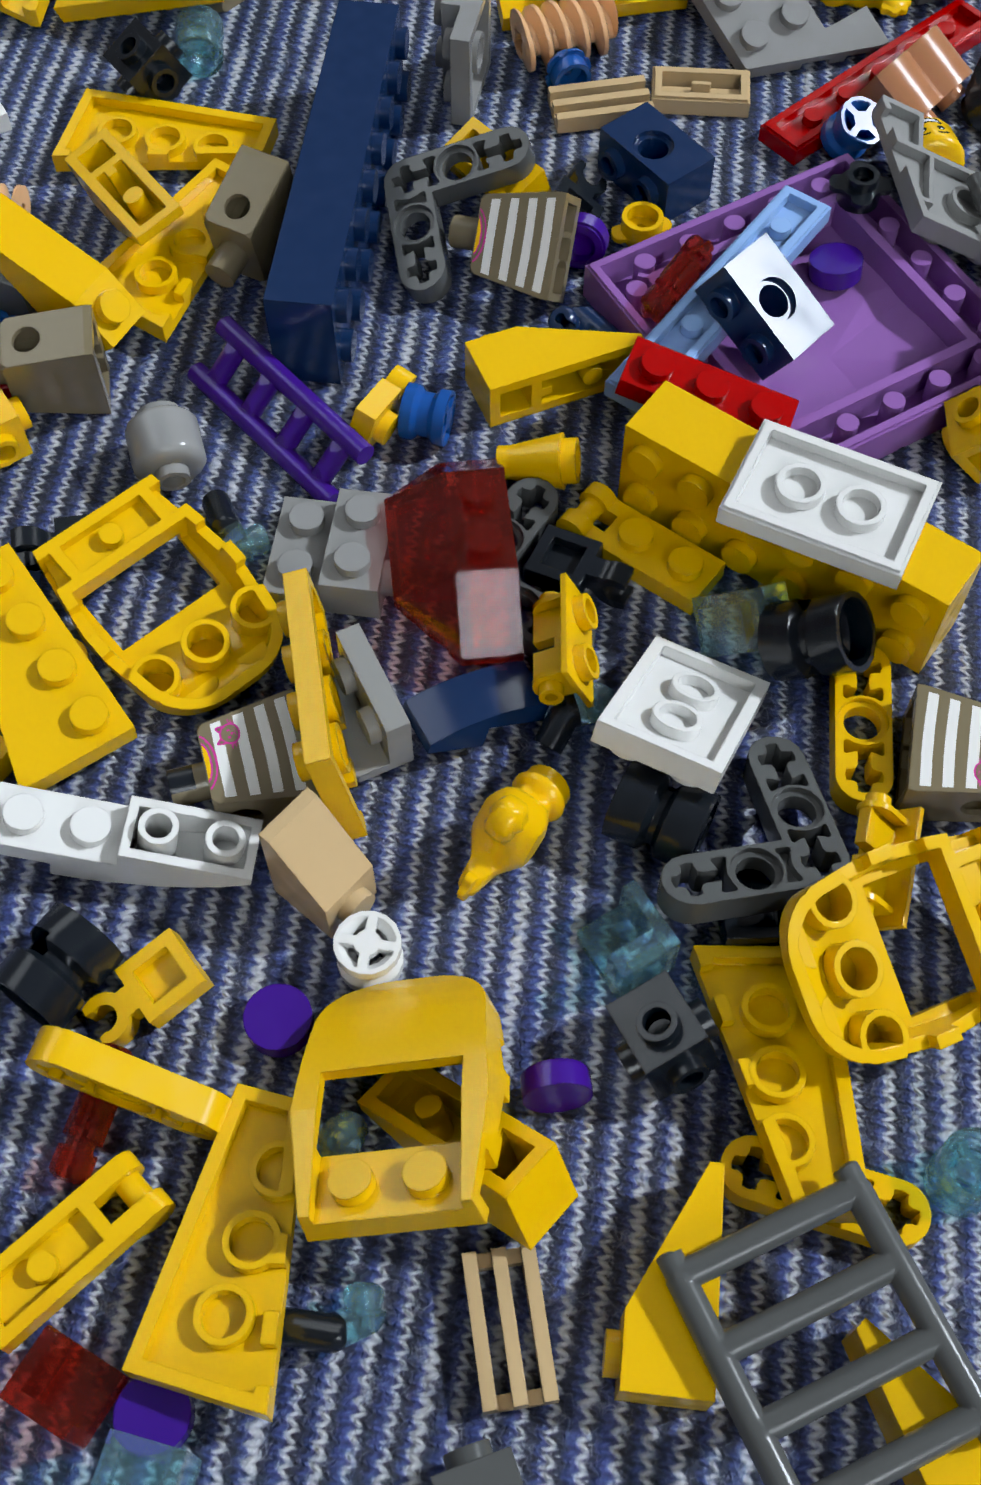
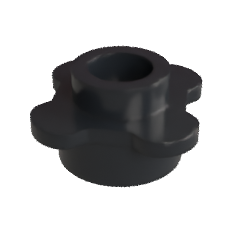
M861 160L853 161L847 171L842 174H834L829 180V189L837 193L836 200L838 205L843 210L853 214H866L873 211L878 205L880 196L891 194L894 186L893 181L889 177L880 176L879 171L874 166Z

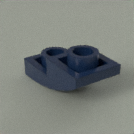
M521 660L481 668L443 681L405 700L403 709L427 754L483 746L489 728L542 721L549 705L541 703L539 696L534 693L532 689L533 675L524 661Z

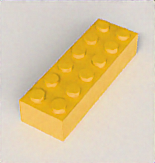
M665 380L625 425L617 499L725 561L731 570L740 574H746L771 588L783 600L796 598L812 600L818 595L849 590L859 592L867 601L873 615L876 647L886 654L889 661L902 664L919 674L954 625L981 567V552L926 522L897 590L716 522L718 508L758 430Z

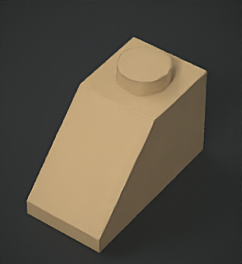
M307 787L258 835L275 891L332 939L339 924L348 916L360 911H370L376 898V883L373 865L318 795Z

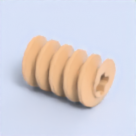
M548 0L542 3L540 9L536 5L530 4L523 8L522 13L516 8L510 10V28L514 46L528 72L536 70V56L541 55L544 65L547 66L555 52L577 47L585 53V57L590 58L591 43H595L600 56L607 55L609 39L616 38L618 34V11L614 0H560L558 4L553 0Z

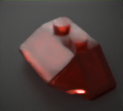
M497 458L438 463L384 499L394 606L427 636L448 650V654L461 666L524 661L519 572L504 467Z

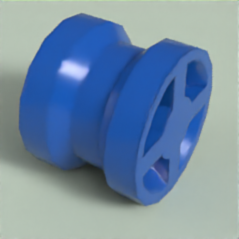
M863 96L851 97L839 108L838 112H835L823 123L820 139L823 148L830 157L835 159L848 153L856 160L865 153L867 148H870L880 140L872 118V110L876 105L875 102Z
M409 382L404 390L399 409L397 426L399 438L412 440L417 436L428 438L432 445L446 446L452 431L456 411L455 391L441 389L434 393L426 391L422 384Z

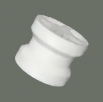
M360 911L348 916L339 924L333 937V951L337 959V968L341 978L351 989L359 990L399 979L404 968V954L401 934L395 922L387 915L376 911ZM379 953L382 954L383 957H379L376 961L371 962V965H369L371 958L377 956Z

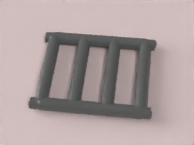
M854 1160L843 1164L838 1171L833 1173L836 1182L687 1256L684 1255L682 1249L674 1252H666L656 1260L666 1280V1286L764 1485H801L779 1439L932 1359L958 1407L811 1485H890L975 1438H978L981 1443V1379L871 1182L867 1180L858 1162ZM851 1210L875 1254L723 1330L701 1285ZM892 1284L916 1329L762 1408L739 1362L740 1360L886 1285Z

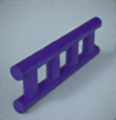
M223 317L218 321L215 331L226 342V345L211 369L202 362L195 363L187 373L188 379L315 500L337 502L339 490L331 483L350 456L359 465L365 464L373 456L374 447L232 317ZM243 359L261 374L244 401L227 386ZM277 391L281 392L296 406L279 434L261 418ZM313 423L332 440L315 467L296 451V448Z

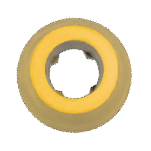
M560 432L512 445H498L496 449L497 477L499 480L514 481L525 478H540L548 481L556 489L565 490L567 484H579L581 477V447L579 438H566L565 433Z

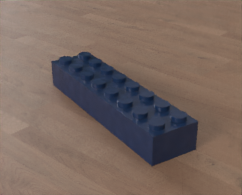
M339 0L263 296L272 355L301 381L341 384L345 363H353L355 360L357 333L356 329H353L354 321L362 322L364 318L365 290L362 288V284L372 280L374 255L370 247L371 244H379L382 216L381 212L378 211L379 207H387L384 177L388 169L397 160V141L394 139V136H402L404 105L401 103H409L411 96V71L403 70V60H407L409 52L408 27H401L399 4Z

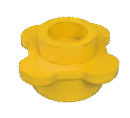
M646 201L633 202L624 208L621 224L612 227L611 238L618 244L626 243L630 247L671 229L672 223L667 217H664L662 210L657 205Z

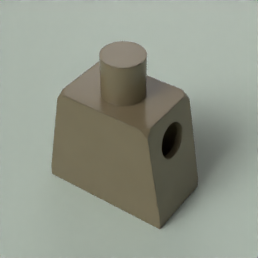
M241 145L205 214L204 220L215 250L205 267V272L217 284L231 288L240 274L261 282L268 280L293 182L289 161L245 145Z
M80 305L8 317L0 323V385L7 384L11 396L17 395L27 412L111 414L110 368L92 305Z

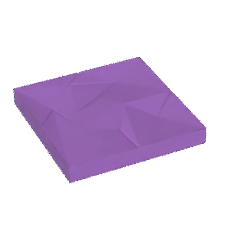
M848 153L585 265L583 296L591 306L620 332L641 333L645 338L782 188L788 185L832 207L828 223L790 265L834 322V325L795 360L763 381L744 360L741 352L728 335L704 363L799 400L790 428L878 460L947 426L944 402L969 391L975 386L981 385V289L937 244H930L919 235L911 232L904 210L889 195H881L877 207L866 214L849 213L838 205L836 200L837 193L829 189V180L832 175L842 174L847 171L850 164L855 161ZM838 242L858 248L864 256L861 280L855 286L841 291H829L814 285L808 277L809 256L816 247L826 243Z

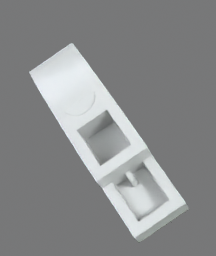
M0 781V855L49 863L50 874L95 881L183 888L251 885L260 840L258 834L261 832L263 820L134 795L131 796L128 806Z

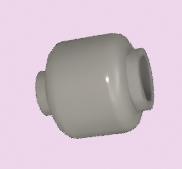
M154 401L142 406L127 424L125 438L131 465L138 479L142 480L152 474L160 480L161 490L176 491L188 486L191 480L202 472L207 462V457L197 418L188 409L180 407L171 401Z

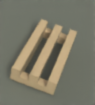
M653 66L651 101H653L655 108L662 114L748 118L750 109V71Z
M644 75L549 86L547 101L557 134L600 129L602 126L645 102L650 103L655 108L653 101H650L649 89L645 88L646 80Z
M520 1244L519 1248L506 1249V1247L491 1249V1252L476 1254V1251L461 1253L483 1415L559 1403L560 1399L536 1247L534 1246L532 1250H529ZM521 1265L541 1387L531 1390L526 1388L508 1268ZM488 1270L494 1271L511 1393L496 1395L479 1276V1272Z

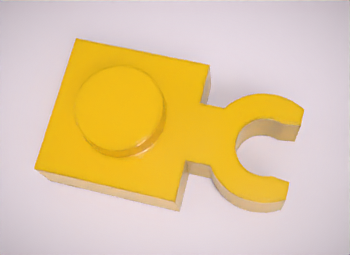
M396 365L387 378H382L355 408L350 426L372 446L376 442L385 445L398 425L397 413H399L404 390L409 382H415L417 375L400 365Z
M168 928L114 970L124 984L122 988L115 993L102 992L96 994L86 1002L82 1012L86 1017L97 1022L104 1018L107 1013L116 1011L117 1020L115 1025L109 1031H106L100 1037V1040L103 1044L118 1049L133 1040L138 1032L140 1020L144 1017L150 1024L160 1029L215 985L180 935L171 928Z

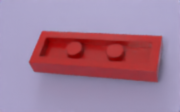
M637 336L615 390V394L644 405L666 380L756 430H759L764 419L790 428L799 404L797 399L640 336Z

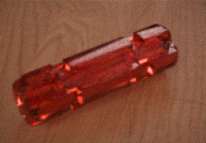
M692 235L685 241L680 248L681 251L674 255L654 282L656 284L651 285L641 297L642 306L640 307V312L644 318H651L655 323H659L688 292L700 275L698 273L703 272L712 261L711 252L714 250V246L710 240H703L699 235Z
M103 1043L117 1050L132 1055L131 1051L122 1046L111 1043ZM78 1092L62 1132L67 1135V1140L65 1143L57 1144L49 1164V1172L54 1177L77 1185L83 1184L91 1177L98 1159L93 1156L94 1149L103 1147L118 1106L84 1092Z

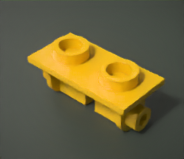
M566 572L560 574V593L554 591L544 592L533 605V644L539 652L533 653L532 689L539 696L540 702L546 705L560 704L564 700V696L577 693L584 704L590 708L594 707L593 680L598 679L600 674L598 658L592 646V630L598 627V614L588 593L581 594Z
M881 792L867 793L865 800L858 803L856 807L858 824L854 843L859 846L858 854L852 855L851 861L868 851L889 843L890 845L919 839L925 809L920 806L897 810L891 805L892 798L889 795ZM916 865L863 885L879 931L907 929Z

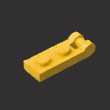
M594 481L590 483L581 493L578 507L567 509L556 522V527L602 542L603 559L623 562L633 567L634 575L631 578L632 581L689 615L696 610L724 574L725 561L617 499L614 492L601 482ZM596 520L609 526L605 532L594 526Z
M123 1151L113 1157L0 1254V1350L10 1354L142 1236L156 1230L174 1212L176 1208L175 1202L163 1188L153 1189L142 1176L145 1167L132 1151ZM119 1196L129 1209L111 1224L100 1208L110 1199Z

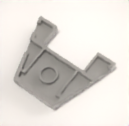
M691 0L736 70L750 71V78L797 70L801 68L802 64L825 60L827 64L842 62L847 56L866 53V57L889 43V40L867 6L825 28L807 0Z
M883 94L872 110V118L911 232L919 235L930 244H940L964 255L974 264L981 265V216L966 184L967 178L975 173V171L923 147L924 113Z

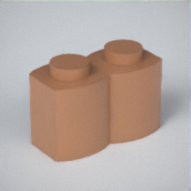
M935 25L876 75L857 95L867 97L877 104L884 94L924 113V117L937 118L932 108L936 105L943 112L961 97L966 90L961 82L972 74L973 71L939 27Z

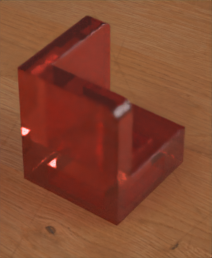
M47 1325L1 1391L0 1398L61 1440L85 1449L130 1378L51 1325Z

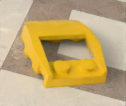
M152 474L32 551L40 569L84 644L150 706L163 713L189 716L218 708L263 677L277 659L283 640V630L278 618L276 603L265 585L258 584L245 565L246 556L231 540L228 542L223 541L207 527L205 518L190 505L185 503L177 508L161 495L160 480ZM176 536L199 565L215 581L217 586L123 651L84 606L82 599Z
M981 826L960 835L948 836L947 833H942L895 845H890L889 843L873 849L800 890L786 903L779 925L780 950L784 968L807 1028L822 1049L831 1056L840 1060L861 1064H882L908 1058L909 1053L929 1048L942 1050L964 1040L962 1033L981 1022ZM928 862L976 988L910 1015L863 885L914 865Z
M442 975L376 984L343 995L325 1007L317 1017L303 1054L290 1107L297 1219L308 1242L487 1224L489 1208L480 1195L484 1170L498 1167L503 1140L499 1133L502 1106L505 1103H510V1077L505 1071L501 1047L505 1044L500 1016L487 993L477 981L463 976ZM462 1064L461 1142L321 1157L319 1154L317 1142L325 1081Z

